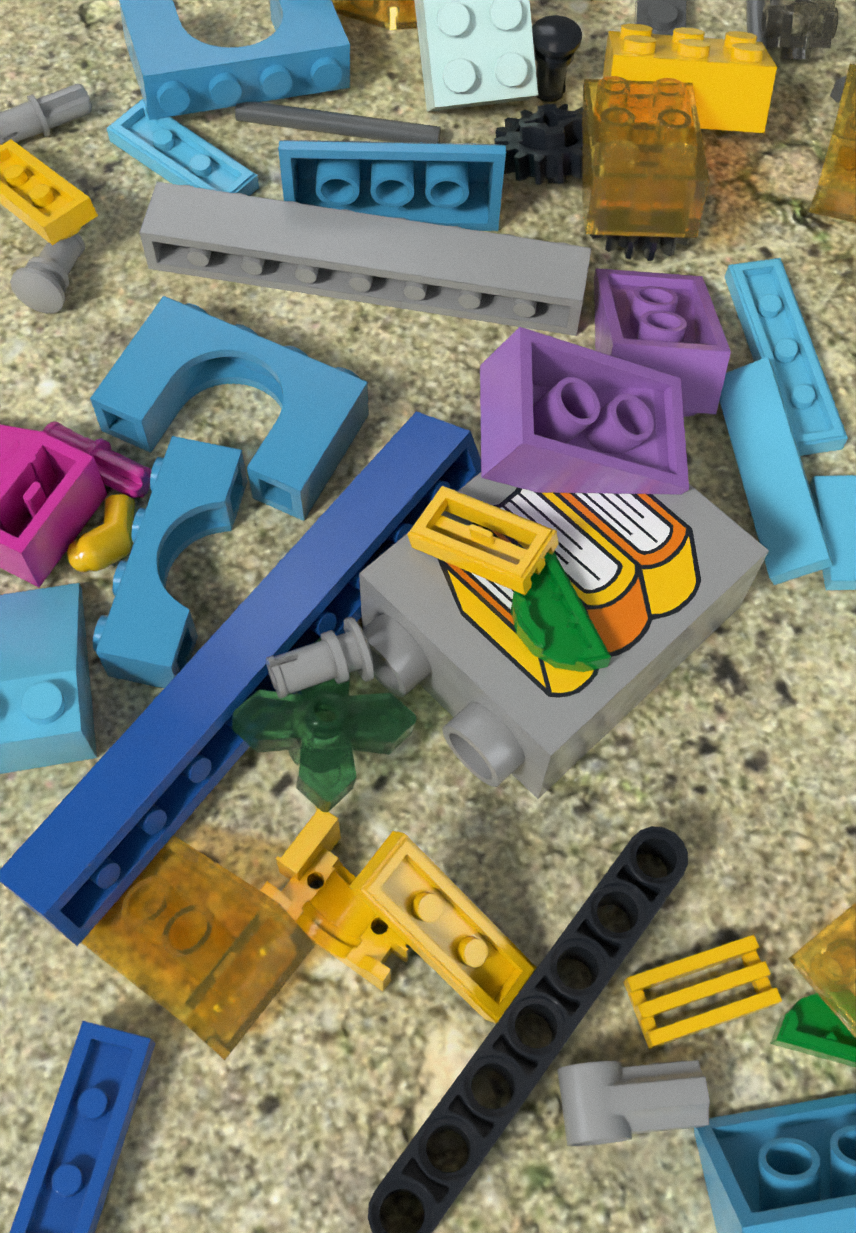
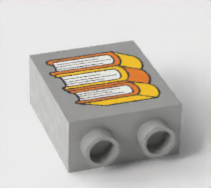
M480 472L457 492L557 531L559 545L554 553L611 656L609 666L587 672H577L555 668L534 656L518 637L510 612L514 590L412 548L406 534L359 573L362 631L371 649L374 677L385 688L399 697L406 696L420 684L453 716L443 727V735L451 750L470 772L492 787H498L512 774L539 799L740 608L769 552L767 548L690 484L689 490L681 495L538 493L481 478ZM444 511L442 513V516L450 518L464 525L469 526L471 524H474L476 526L489 530L493 533L494 537L514 544L516 546H519L521 548H524L526 550L530 546L526 543H523L521 541H518L516 539H513L511 537H508L506 535H503L501 533H498L496 531H493L491 529H488L486 527L463 519L449 512Z

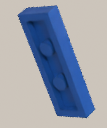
M82 1021L10 1233H95L156 1044L151 1038Z

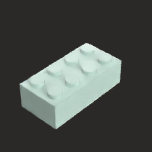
M414 0L427 112L523 101L538 95L530 0Z

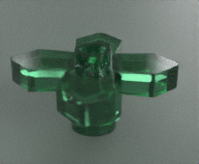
M349 673V680L347 682L338 684L335 679L297 691V694H288L287 697L279 699L275 691L258 690L233 712L232 730L257 753L288 750L291 759L298 766L296 788L322 812H329L353 790L357 778L353 751L390 755L412 734L417 720L416 715L391 693L349 696L351 673Z

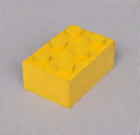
M642 24L621 25V32L608 31L600 94L605 122L765 133L777 65L764 44L756 42L757 35L748 32L730 31L726 32L725 39L704 38V31L685 27L673 29V35L652 34L653 28Z

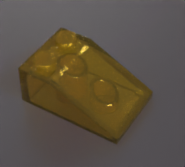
M174 835L81 942L91 953L223 1060H226L316 945L280 903Z

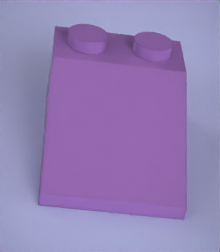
M595 268V351L681 378L684 417L694 416L697 413L716 414L731 350L703 276Z
M519 327L480 365L481 478L538 493L681 495L689 490L681 378L523 327Z

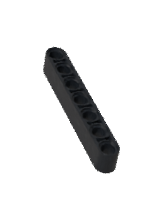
M651 826L640 830L631 838L375 1189L368 1206V1221L372 1233H387L380 1221L381 1207L390 1195L398 1192L410 1193L422 1205L424 1211L423 1224L416 1233H432L683 877L688 866V851L684 842L675 832L664 827ZM650 853L659 857L666 866L667 876L652 878L644 874L637 864L636 855ZM604 905H615L621 908L628 916L630 930L623 933H615L606 929L599 921L597 909ZM567 958L583 962L589 968L592 976L591 986L582 990L566 986L558 976L557 963ZM525 1014H537L543 1017L552 1031L551 1043L542 1048H531L523 1044L517 1037L515 1021ZM485 1071H495L501 1074L507 1080L511 1090L509 1103L499 1109H487L480 1105L474 1098L471 1090L472 1079ZM443 1130L459 1134L466 1142L468 1149L466 1164L460 1170L452 1173L436 1169L430 1163L426 1153V1145L429 1139L435 1133Z

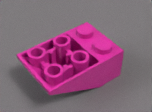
M0 425V568L40 588L65 554L69 545L75 540L108 495L93 456L42 431Z

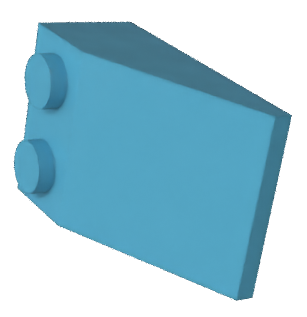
M80 583L0 595V774L97 758L83 595Z

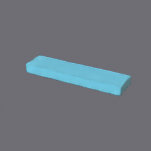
M781 258L728 265L724 278L753 361L769 357L773 365L800 456L842 450L848 437Z
M769 357L727 372L719 401L759 543L769 550L764 561L770 580L774 585L832 567V559Z

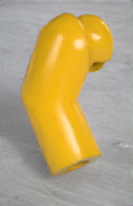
M121 494L111 495L106 498L103 524L84 533L68 547L67 559L76 571L83 573L88 571L96 572L123 559L130 553L133 545L134 499Z

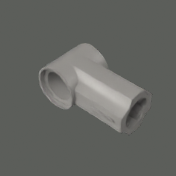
M699 1060L653 1063L622 1067L619 1061H598L574 1064L557 1069L567 1146L616 1143L631 1140L632 1134L700 1128L709 1125V1093L706 1077L702 1073Z

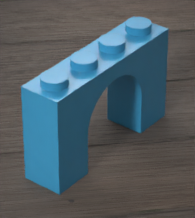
M119 0L125 43L149 120L234 107L242 102H265L350 88V43L331 0H270L271 21L275 32L261 42L243 47H219L201 42L192 37L181 25L173 0Z
M163 296L90 398L101 431L151 453L181 408L196 394L223 384H242L257 388L270 395L282 410L277 421L247 466L252 498L305 521L369 415L368 382L360 379L354 372L346 368H334L312 359L294 346H282L260 337L247 326L240 324L232 325L215 318L197 305L190 303L182 304Z

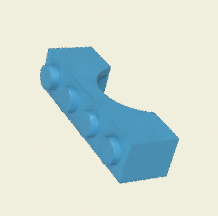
M172 436L164 458H156L150 476V489L152 493L146 508H139L134 517L132 525V541L134 544L128 561L121 560L114 574L112 590L115 598L109 615H101L94 630L93 649L97 653L108 677L165 688L191 660L198 638L190 610L167 592V577L175 559L190 544L211 534L232 531L248 482L242 450Z

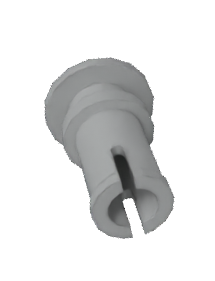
M75 234L68 239L60 240L53 246L48 242L38 257H33L24 268L14 272L10 283L13 292L20 301L35 311L46 314L56 313L62 309L66 300L64 292L69 285L68 274L78 257L85 250V243L81 236Z
M353 617L345 618V633L336 636L330 630L321 634V641L277 656L266 657L268 672L279 699L287 697L288 694L335 679L338 684L347 682L349 680V673L358 671L365 682L374 678L373 659L369 643L361 627Z

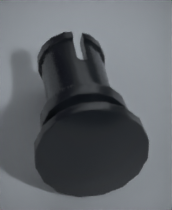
M552 15L545 16L532 25L534 55L537 62L538 95L536 97L545 102H556L563 97V93L566 90L567 67L573 61L575 51L580 47L582 40L581 28L575 21L564 16Z

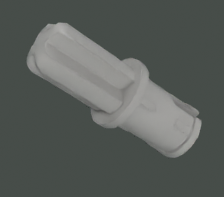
M77 83L38 99L32 94L27 96V102L3 112L1 111L0 145L10 139L17 143L41 133L45 137L51 135L49 129L89 114L92 111V103L84 86Z

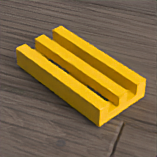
M441 486L407 534L412 548L523 595H526L532 586L531 576L533 573L539 575L546 565L544 558L546 553L553 554L559 545L556 530L445 486ZM444 511L449 512L463 519H466L468 521H471L473 523H476L478 525H481L483 527H486L488 529H491L493 531H496L498 533H501L503 535L526 543L530 546L526 550L524 548H521L519 546H516L514 544L494 537L493 533L489 530H486L474 524H471L469 526L464 525L450 518L442 516V513Z
M754 935L627 977L624 980V986L649 1050L765 1010L782 1002L778 989H773L768 979L771 973L766 961L761 962L756 951L760 947ZM738 958L742 959L745 966L743 969L647 1001L644 990ZM748 983H752L756 992L754 996L661 1028H657L653 1017Z

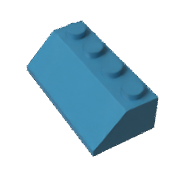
M321 140L279 141L278 152L284 201H295L301 204L340 210L347 209L354 212L392 218H405L411 221L444 226H458L477 231H498L506 145Z
M856 1093L709 1118L708 1126L694 1128L717 1233H856Z

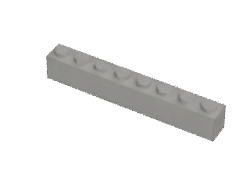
M156 182L139 232L148 269L573 336L577 335L592 249L562 242L555 243L522 238L510 234H496L464 229L458 226H444L411 221L405 218L385 217L347 209H333L301 204L295 201L274 200L248 196L242 193H229Z

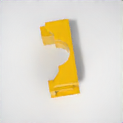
M317 804L315 806L316 812L281 858L279 856L276 857L279 872L288 878L289 882L280 891L266 881L259 891L263 906L378 989L384 991L391 981V969L386 967L384 963L391 953L407 962L408 944L349 888L356 877L343 866L337 856L331 853V850L341 838L339 820ZM316 880L324 883L318 889L310 887V884ZM376 925H384L387 931L383 934H376L372 929Z

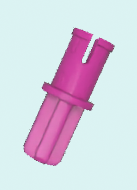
M56 421L50 422L43 429L42 432L93 456L105 485L131 498H143L148 493L152 470L112 451L110 442L102 438L94 441Z

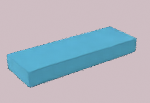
M143 99L107 127L111 143L171 184L190 185L196 188L229 193H242L248 196L252 195L259 188L257 174L173 118L165 117L149 120Z

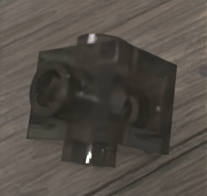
M770 0V5H765L763 8L760 24L761 37L768 39V50H781L780 60H810L811 51L831 48V39L834 38L838 26V8L835 7L836 0ZM793 14L800 20V27L794 34L791 33Z

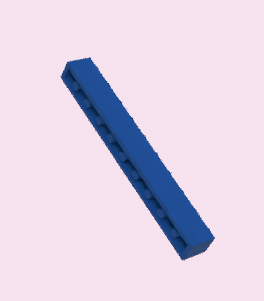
M416 411L23 845L17 849L0 869V882L27 907L78 946L295 695L296 692L279 699L268 672L266 657L277 656L321 641V634L330 630L336 636L345 633V618L353 617L357 622L362 617L359 573L411 530L441 486L459 491L481 472V458L471 431Z

